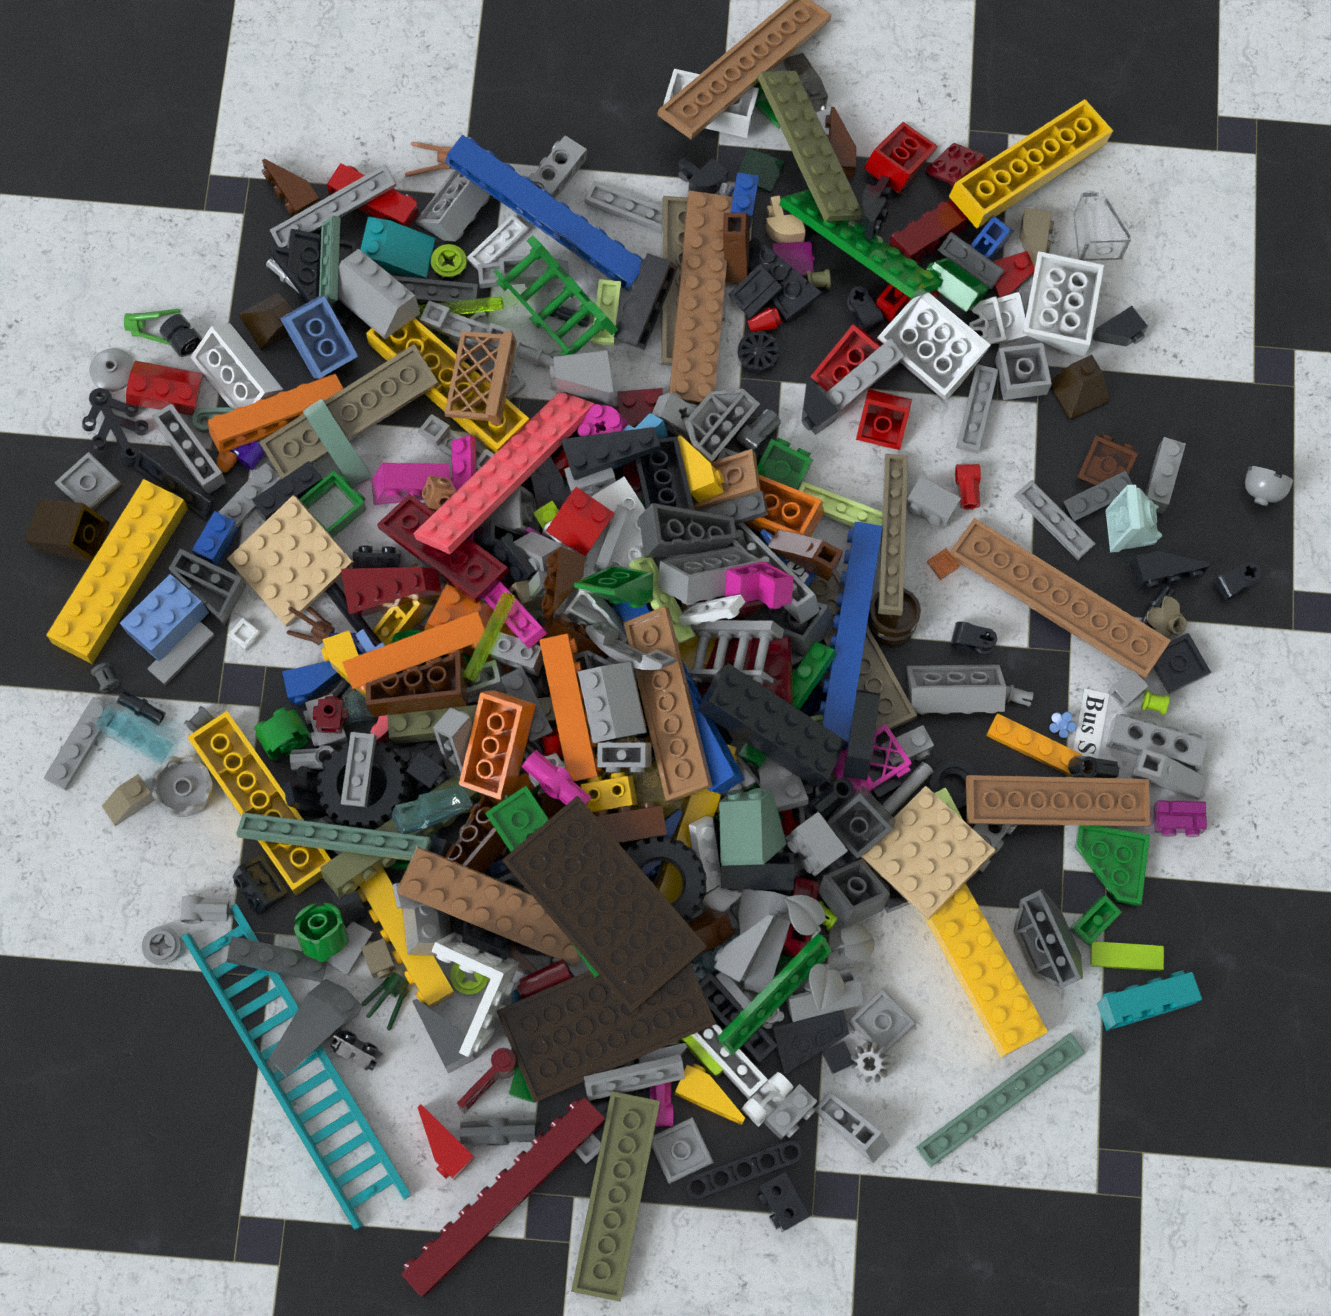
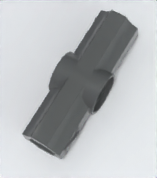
M492 1118L480 1122H460L461 1144L487 1143L490 1146L509 1145L511 1142H532L535 1139V1119L509 1120L507 1118Z

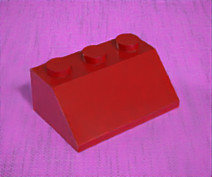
M135 360L130 371L126 389V404L162 410L169 404H172L179 414L193 416L196 412L203 373Z

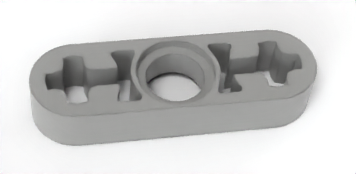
M617 505L594 568L600 570L607 568L629 508Z

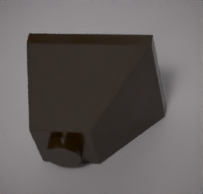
M277 292L239 313V316L262 351L289 336L280 318L293 310L288 302Z
M1093 355L1072 363L1051 379V389L1069 420L1105 405L1110 401L1103 372Z

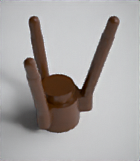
M291 606L288 608L290 612L313 626L311 633L314 636L290 630L287 631L288 635L311 641L317 645H320L323 639L333 636L335 628L332 627V623L325 620L311 606L306 610L318 620L317 622Z

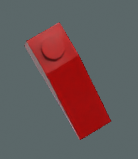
M420 1104L417 1108L434 1160L439 1165L436 1170L445 1179L450 1176L455 1180L475 1158Z

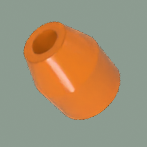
M231 451L219 453L216 465L220 471L228 472L235 465L237 455Z

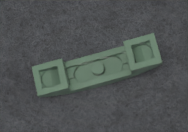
M322 398L303 410L314 431L340 471L348 479L352 488L372 477L370 471L351 445Z

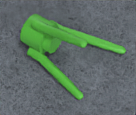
M170 309L146 313H125V331H131L132 336H140L171 345L164 338L140 332V330L145 329L146 319L180 313L181 310Z

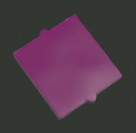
M811 242L773 243V252L803 277H806V271L814 272L813 262L815 257L812 256Z

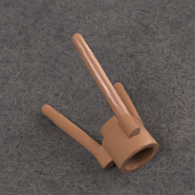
M418 142L411 143L412 146L438 151L437 162H442V164L406 172V177L440 169H449V165L445 161L452 147H441Z

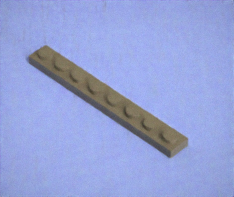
M885 454L878 614L902 616L907 455Z

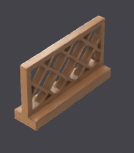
M461 331L445 409L446 417L490 421L494 425H501L517 345L513 332L504 331L502 335ZM467 338L476 339L479 343L469 351L465 347ZM491 341H500L499 347L491 353L485 346ZM483 348L488 355L477 362L472 355ZM470 357L475 364L464 372L461 368V363ZM492 359L495 367L486 374L481 366ZM479 369L484 376L473 383L468 375ZM466 378L470 386L459 392L457 383ZM488 380L491 387L487 392L481 394L477 387ZM475 390L480 397L469 404L464 396ZM462 399L466 404V407L460 411H452L453 404L458 400ZM484 401L487 405L485 414L476 413L472 408Z

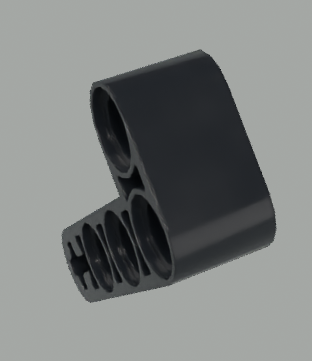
M857 689L843 777L867 781L873 751L880 693Z

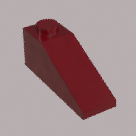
M796 876L794 890L791 891L790 896L805 895L817 900L819 883ZM790 922L781 953L795 957L810 941L811 935L806 936L798 933Z

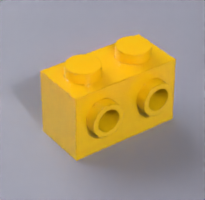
M625 772L611 774V779L603 781L602 776L588 778V783L581 784V789L592 797L586 804L592 813L638 805L633 776H625Z

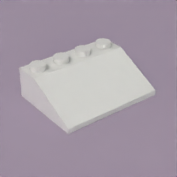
M1038 251L1023 334L1062 352L1085 356L1091 342L1104 265Z
M929 292L913 298L877 337L881 345L890 338L893 339L906 355L900 363L944 401L962 384L991 346Z

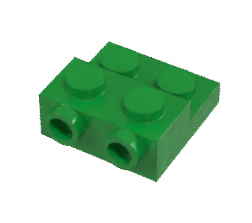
M778 438L777 441L771 439L757 467L758 474L798 490L813 462V459L809 458L811 453L801 448L795 451L789 448L791 443L781 438Z

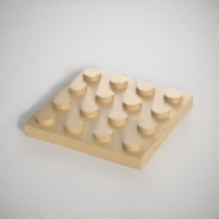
M294 495L227 558L285 626H289L298 618V616L288 610L290 606L303 613L342 576L341 569H349L355 563Z
M925 786L894 817L896 821L893 829L860 857L929 920L996 853V850Z

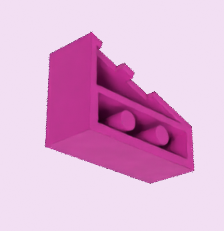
M382 463L371 479L373 504L400 503L409 494L419 501L424 500L422 491L428 475L451 480L449 464Z

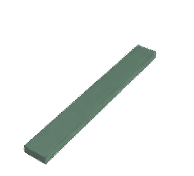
M250 813L242 814L236 832L238 838L402 860H411L417 846L429 851L431 844L430 837Z
M1069 1033L916 1146V1150L927 1165L932 1167L1083 1055L1085 1051L1072 1034Z

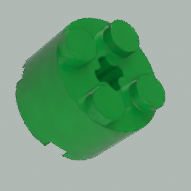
M285 707L273 713L274 717L267 721H262L254 727L255 735L270 760H279L278 755L285 753L286 757L289 756L291 750H300L308 743L306 737L311 738V734L296 710L287 711Z
M324 903L325 906L309 905L302 909L295 918L294 931L301 950L305 955L317 959L319 962L329 960L330 957L340 952L349 942L348 932L341 913L336 906L330 903Z

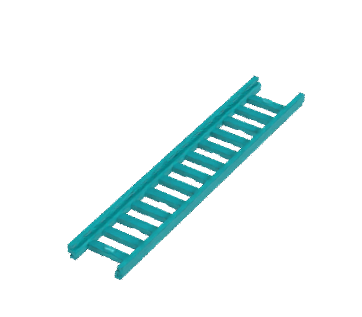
M234 904L231 906L230 911L239 926L202 949H199L191 934H184L181 938L356 1231L362 1228L363 1224L354 1208L392 1184L395 1185L403 1200L409 1198L411 1194L322 1046L289 1075L319 1058L325 1070L288 1093H284L279 1082L286 1077L279 1070L273 1073L266 1062L269 1060L278 1042L260 1052L254 1040L295 1016L299 1007L278 973L261 969L223 990L218 979L240 965L224 962L212 970L206 961V958L229 945L232 936L241 938L245 935L248 940L259 942L238 905ZM270 976L276 987L236 1011L230 999ZM282 996L288 1007L248 1031L242 1020ZM331 1078L337 1091L302 1113L297 1114L291 1103ZM344 1100L350 1111L310 1136L303 1124L339 1101ZM356 1120L362 1133L322 1157L316 1145ZM366 1142H369L375 1154L335 1178L328 1166ZM382 1163L388 1175L348 1200L341 1187L377 1164Z

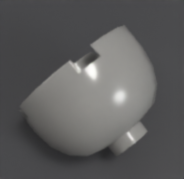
M1249 466L1245 478L1247 492L1255 498V503L1267 506L1268 502L1276 503L1283 500L1289 493L1293 483V479L1282 474L1280 478L1278 474H1275V471L1257 466Z

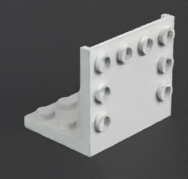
M623 477L592 496V498L614 513L617 505L629 508L607 568L612 565L630 568L628 564L644 556L639 516L646 509L626 478ZM551 522L547 523L544 527L542 535H544L546 538L562 544L563 548L573 551L565 544H563L562 542H560L559 540H557L552 535L546 532V529L548 528ZM610 523L585 557L583 578L601 571L594 568Z
M453 932L435 942L431 952L436 953V958L443 962L450 963L453 961L460 964L459 968L465 972L473 974L475 971L491 978L459 1053L468 1057L492 1039L496 1029L492 1027L496 1018L499 1019L496 1011L505 1007L502 1004L505 996L509 997L513 991L515 983L512 980L520 962L510 957L505 960L462 943V935Z

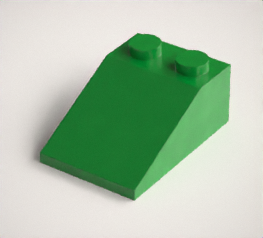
M612 565L575 582L574 588L596 597L607 599L613 604L626 603L632 608H641L644 604L653 600V573Z

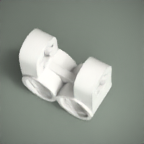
M777 1072L741 1110L759 1127L792 1092L793 1085L781 1073Z

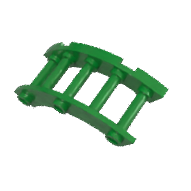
M534 235L527 240L528 244L532 247L529 250L530 253L508 274L503 276L497 269L493 271L499 278L496 281L504 291L509 289L532 314L529 319L537 328L542 326L563 349L560 353L563 356L576 354L600 331L603 332L606 329L611 335L618 331V328L583 292L579 285L564 271ZM542 258L548 265L546 272L520 295L510 283L536 259L539 261ZM558 276L565 284L563 291L537 314L526 301L551 278L555 279ZM576 296L582 303L579 306L581 309L557 331L553 332L544 320L569 297ZM592 314L596 318L595 324L568 348L560 339L586 315L589 317Z

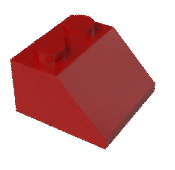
M868 389L856 440L900 450L912 399Z
M575 487L546 529V532L573 551L586 557L615 513L578 487Z

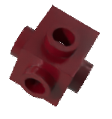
M326 696L325 699H318V706L313 707V720H316L318 733L342 734L343 722L348 720V708H345L343 700H339L335 696Z

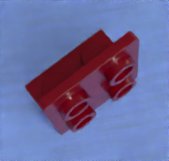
M952 143L925 171L928 175L950 183L953 189L955 182L985 164L987 160L982 153Z

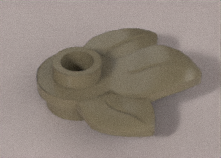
M1170 596L1164 597L1161 608H1152L1146 615L1149 625L1166 638H1169L1171 635L1181 634L1187 625L1186 619L1180 613L1179 603Z

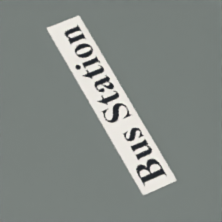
M1084 688L1073 748L1074 751L1082 754V756L1094 758L1099 756L1109 700L1108 693ZM1084 762L1082 764V770H1084L1085 768Z

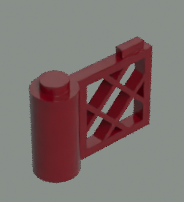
M561 959L519 979L520 985H517V989L522 999H525L569 980L573 976L564 959Z
M499 1048L494 1051L491 1056L492 1067L457 1102L459 1109L464 1114L499 1078L507 1079L514 1075L517 1063L515 1055L510 1049Z

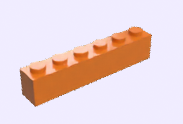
M336 374L323 376L317 381L301 384L295 389L279 392L275 396L260 399L245 407H238L223 415H216L208 420L209 433L219 453H224L273 434L303 415L304 409L321 398L325 401L341 391L343 387Z
M477 611L348 659L342 663L352 689L358 687L359 691L366 689V683L402 670L406 672L409 670L408 668L426 662V664L432 663L431 660L447 653L449 656H452L453 652L459 650L463 653L462 648L471 645L472 649L485 645L484 640L489 637L480 613Z
M569 634L540 639L566 770L572 776L573 782L600 777L599 771H603V768L597 767V757L594 748L598 747V744L592 741L578 672L582 671L581 663L576 662L574 653L578 652L575 638L571 639Z

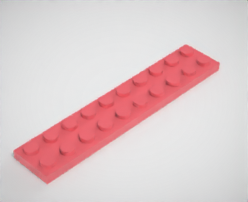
M557 393L522 430L490 458L457 493L452 495L450 500H447L414 532L416 540L451 554L562 445L561 439L569 438L578 429L588 410L595 403L571 394Z

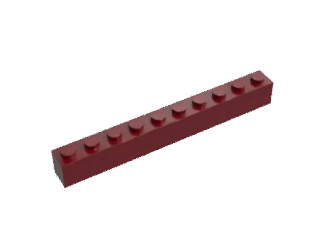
M585 1097L582 1100L577 1098L568 1107L570 1111L563 1118L558 1116L550 1124L552 1129L546 1135L543 1133L538 1135L532 1141L533 1147L527 1153L523 1150L513 1160L516 1163L509 1170L503 1169L495 1177L497 1182L491 1188L488 1186L483 1188L477 1194L479 1199L472 1206L470 1203L467 1204L458 1213L461 1217L456 1222H448L440 1230L442 1235L436 1241L433 1239L428 1241L421 1249L423 1253L417 1259L412 1257L403 1266L405 1271L401 1275L421 1297H425L605 1123L606 1119Z

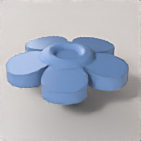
M1059 712L1054 713L1051 717L1054 723H1051L1049 726L1051 732L1056 733L1059 731L1061 738L1068 737L1069 731L1073 732L1077 728L1076 722L1071 721L1073 715L1070 712H1064L1063 716Z

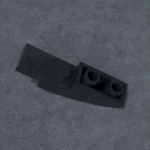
M881 176L876 186L867 184L863 193L861 228L866 239L869 241L873 240L876 233H880L882 223H886L889 210L886 209V200H890L892 195V187L889 186L890 177Z

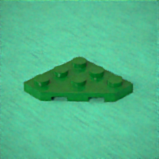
M1078 826L1075 848L1116 902L1140 906L1142 904L1150 835L1102 826Z

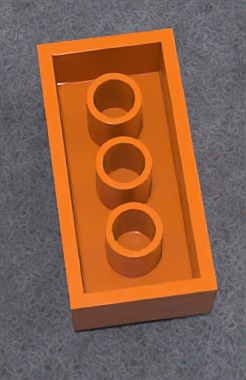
M758 474L760 490L765 494L768 515L743 523L748 528L758 532L764 529L773 536L779 529L811 537L824 514L822 500Z
M446 584L424 629L426 631L479 611L489 638L484 640L485 645L474 649L469 645L463 647L462 651L484 663L493 661L489 652L498 632L518 638L487 603L480 600L476 604L458 589ZM499 663L505 669V673L508 674L511 667Z
M495 690L480 692L460 776V786L500 800L505 799L506 794L511 796L515 793L536 704Z

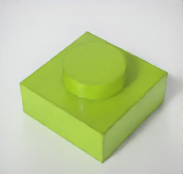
M550 501L532 513L542 530H544L545 525L554 519L559 510L554 502Z

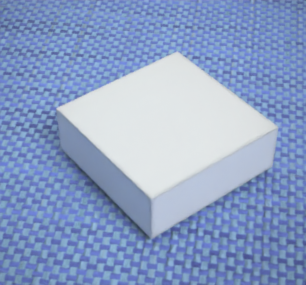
M242 618L229 632L228 637L247 651L262 633L246 619Z

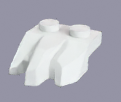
M1020 292L1000 298L993 297L982 300L972 309L973 313L979 315L980 318L970 322L969 327L972 330H981L983 332L981 337L989 344L1008 343L1030 337L1023 334L1026 313Z

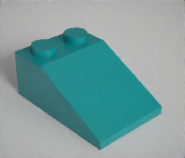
M368 217L360 250L390 274L427 279L436 239L390 220Z

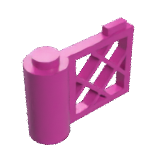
M887 724L875 730L873 751L874 749L887 751L885 764L870 762L872 766L884 768L881 778L873 782L869 775L867 781L843 777L848 749L843 750L832 772L837 779L846 778L852 783L853 794L862 786L871 792L893 776L897 775L900 778L911 771L909 766L912 765V762ZM883 732H886L890 738L888 748L875 746L877 736ZM892 743L895 745L897 750L891 749ZM890 752L900 754L905 762L898 767L888 766ZM887 769H891V770H892V771H890L889 773L886 774Z

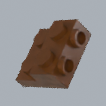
M1101 433L1100 437L1095 436L1077 478L1097 485L1125 470L1129 475L1138 453L1134 452L1135 447L1122 442L1121 446L1113 443L1114 438Z

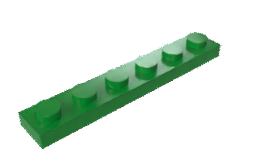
M815 641L793 673V706L800 710L837 654L834 649ZM748 743L744 745L738 754L741 759L759 768L767 758L766 755Z
M817 934L717 1037L729 1054L733 1055L809 977V972L814 965L821 964L833 952L823 936Z

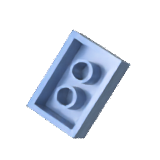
M318 296L280 318L313 378L320 379L358 357L325 296Z
M170 574L120 624L132 639L156 660L160 661L209 612L198 597Z

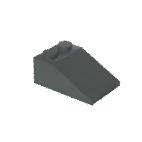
M818 602L820 612L802 624L783 606L773 609L764 604L750 617H746V621H774L784 629L782 638L788 637L791 640V651L805 656L815 641L818 643L822 641L834 623L829 606Z
M418 999L412 1001L448 1073L474 1060L473 1053L468 1057L459 1053L465 1039L459 1029Z

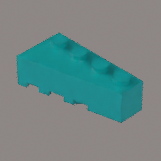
M1184 970L1170 974L1171 978L1162 980L1159 977L1148 981V984L1143 986L1136 984L1125 988V991L1117 993L1113 991L1102 995L1103 999L1097 1003L1106 1031L1197 1004L1202 1000L1193 973L1185 974Z

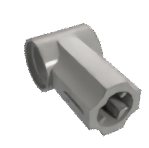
M325 745L317 749L291 750L290 765L292 772L301 766L314 770H324L322 758L330 754L334 749Z
M192 895L182 896L181 922L192 924L201 923L202 921L228 922L230 913L229 900L204 899L203 897Z

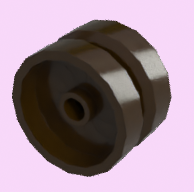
M904 588L902 616L878 614L879 592H877L871 600L867 622L875 640L885 645L895 646L905 643L915 633L920 619L921 607L919 600L912 592Z

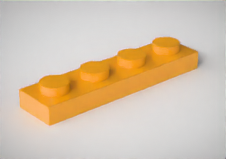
M998 713L986 735L1072 777L1068 770L1070 759L1074 756H1082V754Z

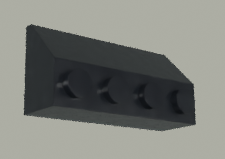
M678 437L658 439L662 450L635 459L646 509L652 503L694 510Z

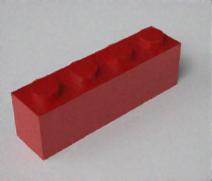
M340 163L327 183L328 192L332 195L365 175L359 173L351 165L346 166ZM395 188L357 208L375 218L390 220L408 228L419 213L416 200L410 195H403L397 192Z

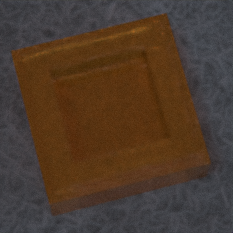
M947 548L927 561V564L940 580L957 570L960 566L949 555Z

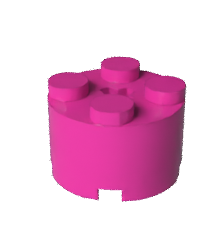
M596 404L588 410L582 424L578 427V434L582 437L623 431L629 423L613 407Z

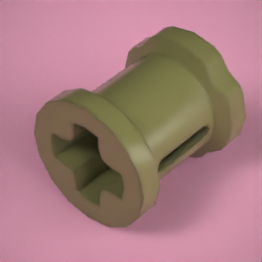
M829 269L813 273L810 270L806 271V279L816 288L825 287L830 289Z

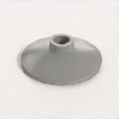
M115 348L103 350L91 361L89 368L90 377L99 388L108 391L123 389L128 385L134 361L123 350ZM110 364L115 365L112 369L107 368Z

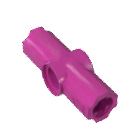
M537 750L522 765L523 769L541 783L540 786L547 795L555 799L558 798L565 805L577 795L585 805L592 798L573 782V778L567 770L561 766H554Z

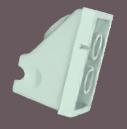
M1127 485L1106 508L1110 552H1120L1123 549L1154 545L1162 537L1156 525V510L1159 509V506L1154 504L1152 500H1149L1136 485Z

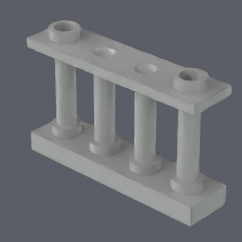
M717 620L715 622H702L699 625H690L693 632L699 638L693 669H687L695 684L700 685L702 682H712L716 672L723 668L728 642L732 638L740 639L734 667L761 685L763 683H773L774 679L763 670L769 641H772L773 638L782 639L784 629L774 621ZM719 638L713 669H703L709 640ZM752 638H759L760 642L754 670H743L748 643Z

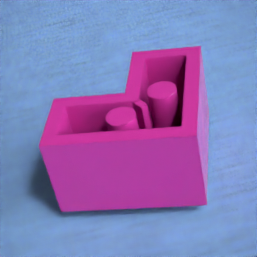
M765 561L730 568L726 572L725 596L730 597L741 594L745 601L743 605L749 601L760 600L767 604L769 608L778 609L783 605L791 604L794 577Z

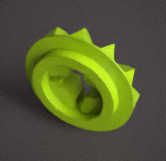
M442 245L433 252L431 266L434 272L441 275L442 278H453L458 274L461 275L463 269L466 268V255L456 245ZM444 257L448 260L453 259L454 267L449 264L445 265Z
M454 963L450 972V980L457 991L464 995H475L484 990L489 981L488 977L475 972L474 977L477 983L472 982L470 979L462 983L466 976L464 971L459 968L460 964Z

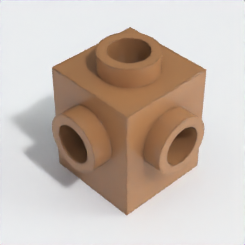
M428 475L422 491V497L428 508L436 512L457 491L450 479Z

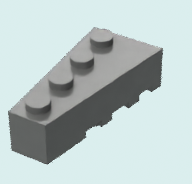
M652 503L639 516L644 558L694 554L726 548L737 538L734 517Z

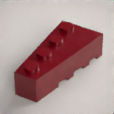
M952 199L947 202L944 200L932 212L928 210L918 221L913 220L904 230H897L889 239L891 241L889 245L897 248L902 255L914 260L919 265V261L925 255L929 257L939 248L950 232L957 235L964 230L969 219Z
M425 567L341 569L348 611L352 615L367 616L442 592L437 569Z

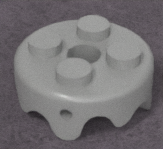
M171 756L165 759L162 766L153 774V788L151 792L159 807L166 813L177 817H188L200 812L208 804L213 793V781L208 769L193 757L179 758ZM181 782H187L190 785L186 793L177 792V786Z

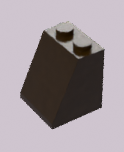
M39 499L29 530L27 531L25 542L38 551L91 564L102 546L110 522L84 503Z

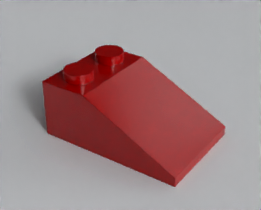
M902 122L873 150L864 169L879 180L881 176L890 177L889 186L892 187V190L900 193L912 181L938 146L905 122Z
M853 324L810 377L828 392L882 345L860 326Z

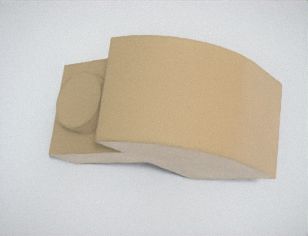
M780 196L771 197L770 206H767L768 218H766L765 225L768 236L777 243L804 242V223L792 214H783V209L779 205L781 201Z

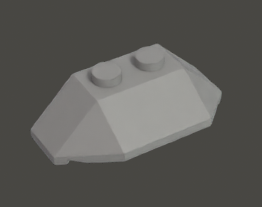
M744 389L711 391L685 421L692 446L711 463L760 403Z

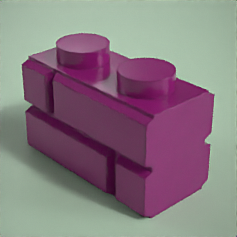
M1158 800L1154 804L1155 832L1162 833L1164 837L1176 836V833H1185L1186 837H1199L1207 829L1206 802Z

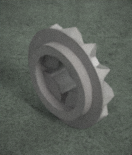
M159 926L151 929L142 941L143 955L149 962L156 965H168L177 958L181 951V939L169 927ZM164 938L165 944L171 948L163 949L159 953V949L152 944H160Z

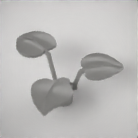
M794 895L786 898L785 901L793 927L802 935L808 936L813 934L810 939L811 941L820 933L819 925L825 921V913L822 906L814 898L805 895ZM855 923L847 928L844 926L841 928L840 940L843 944L832 947L831 950L834 952L844 948L848 960L862 962L873 953L875 942L872 934L863 925ZM816 964L811 968L809 972L811 993L818 1010H823L842 997L844 982L836 970H829L828 964Z

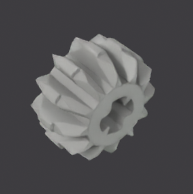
M868 1041L864 1042L863 1048L860 1046L856 1047L855 1051L857 1054L851 1056V1060L857 1062L851 1066L852 1070L859 1069L860 1072L856 1076L860 1078L865 1075L866 1083H869L872 1078L875 1083L880 1082L881 1077L886 1078L889 1075L887 1070L893 1067L891 1063L886 1062L892 1058V1055H885L883 1053L887 1050V1046L878 1049V1041L873 1042L872 1047ZM871 1058H874L876 1061L871 1067L868 1063Z

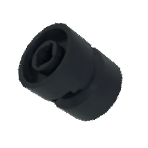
M175 314L162 324L159 332L168 343H171V347L180 357H185L195 351L202 341V337L194 328L190 329V323L182 314Z

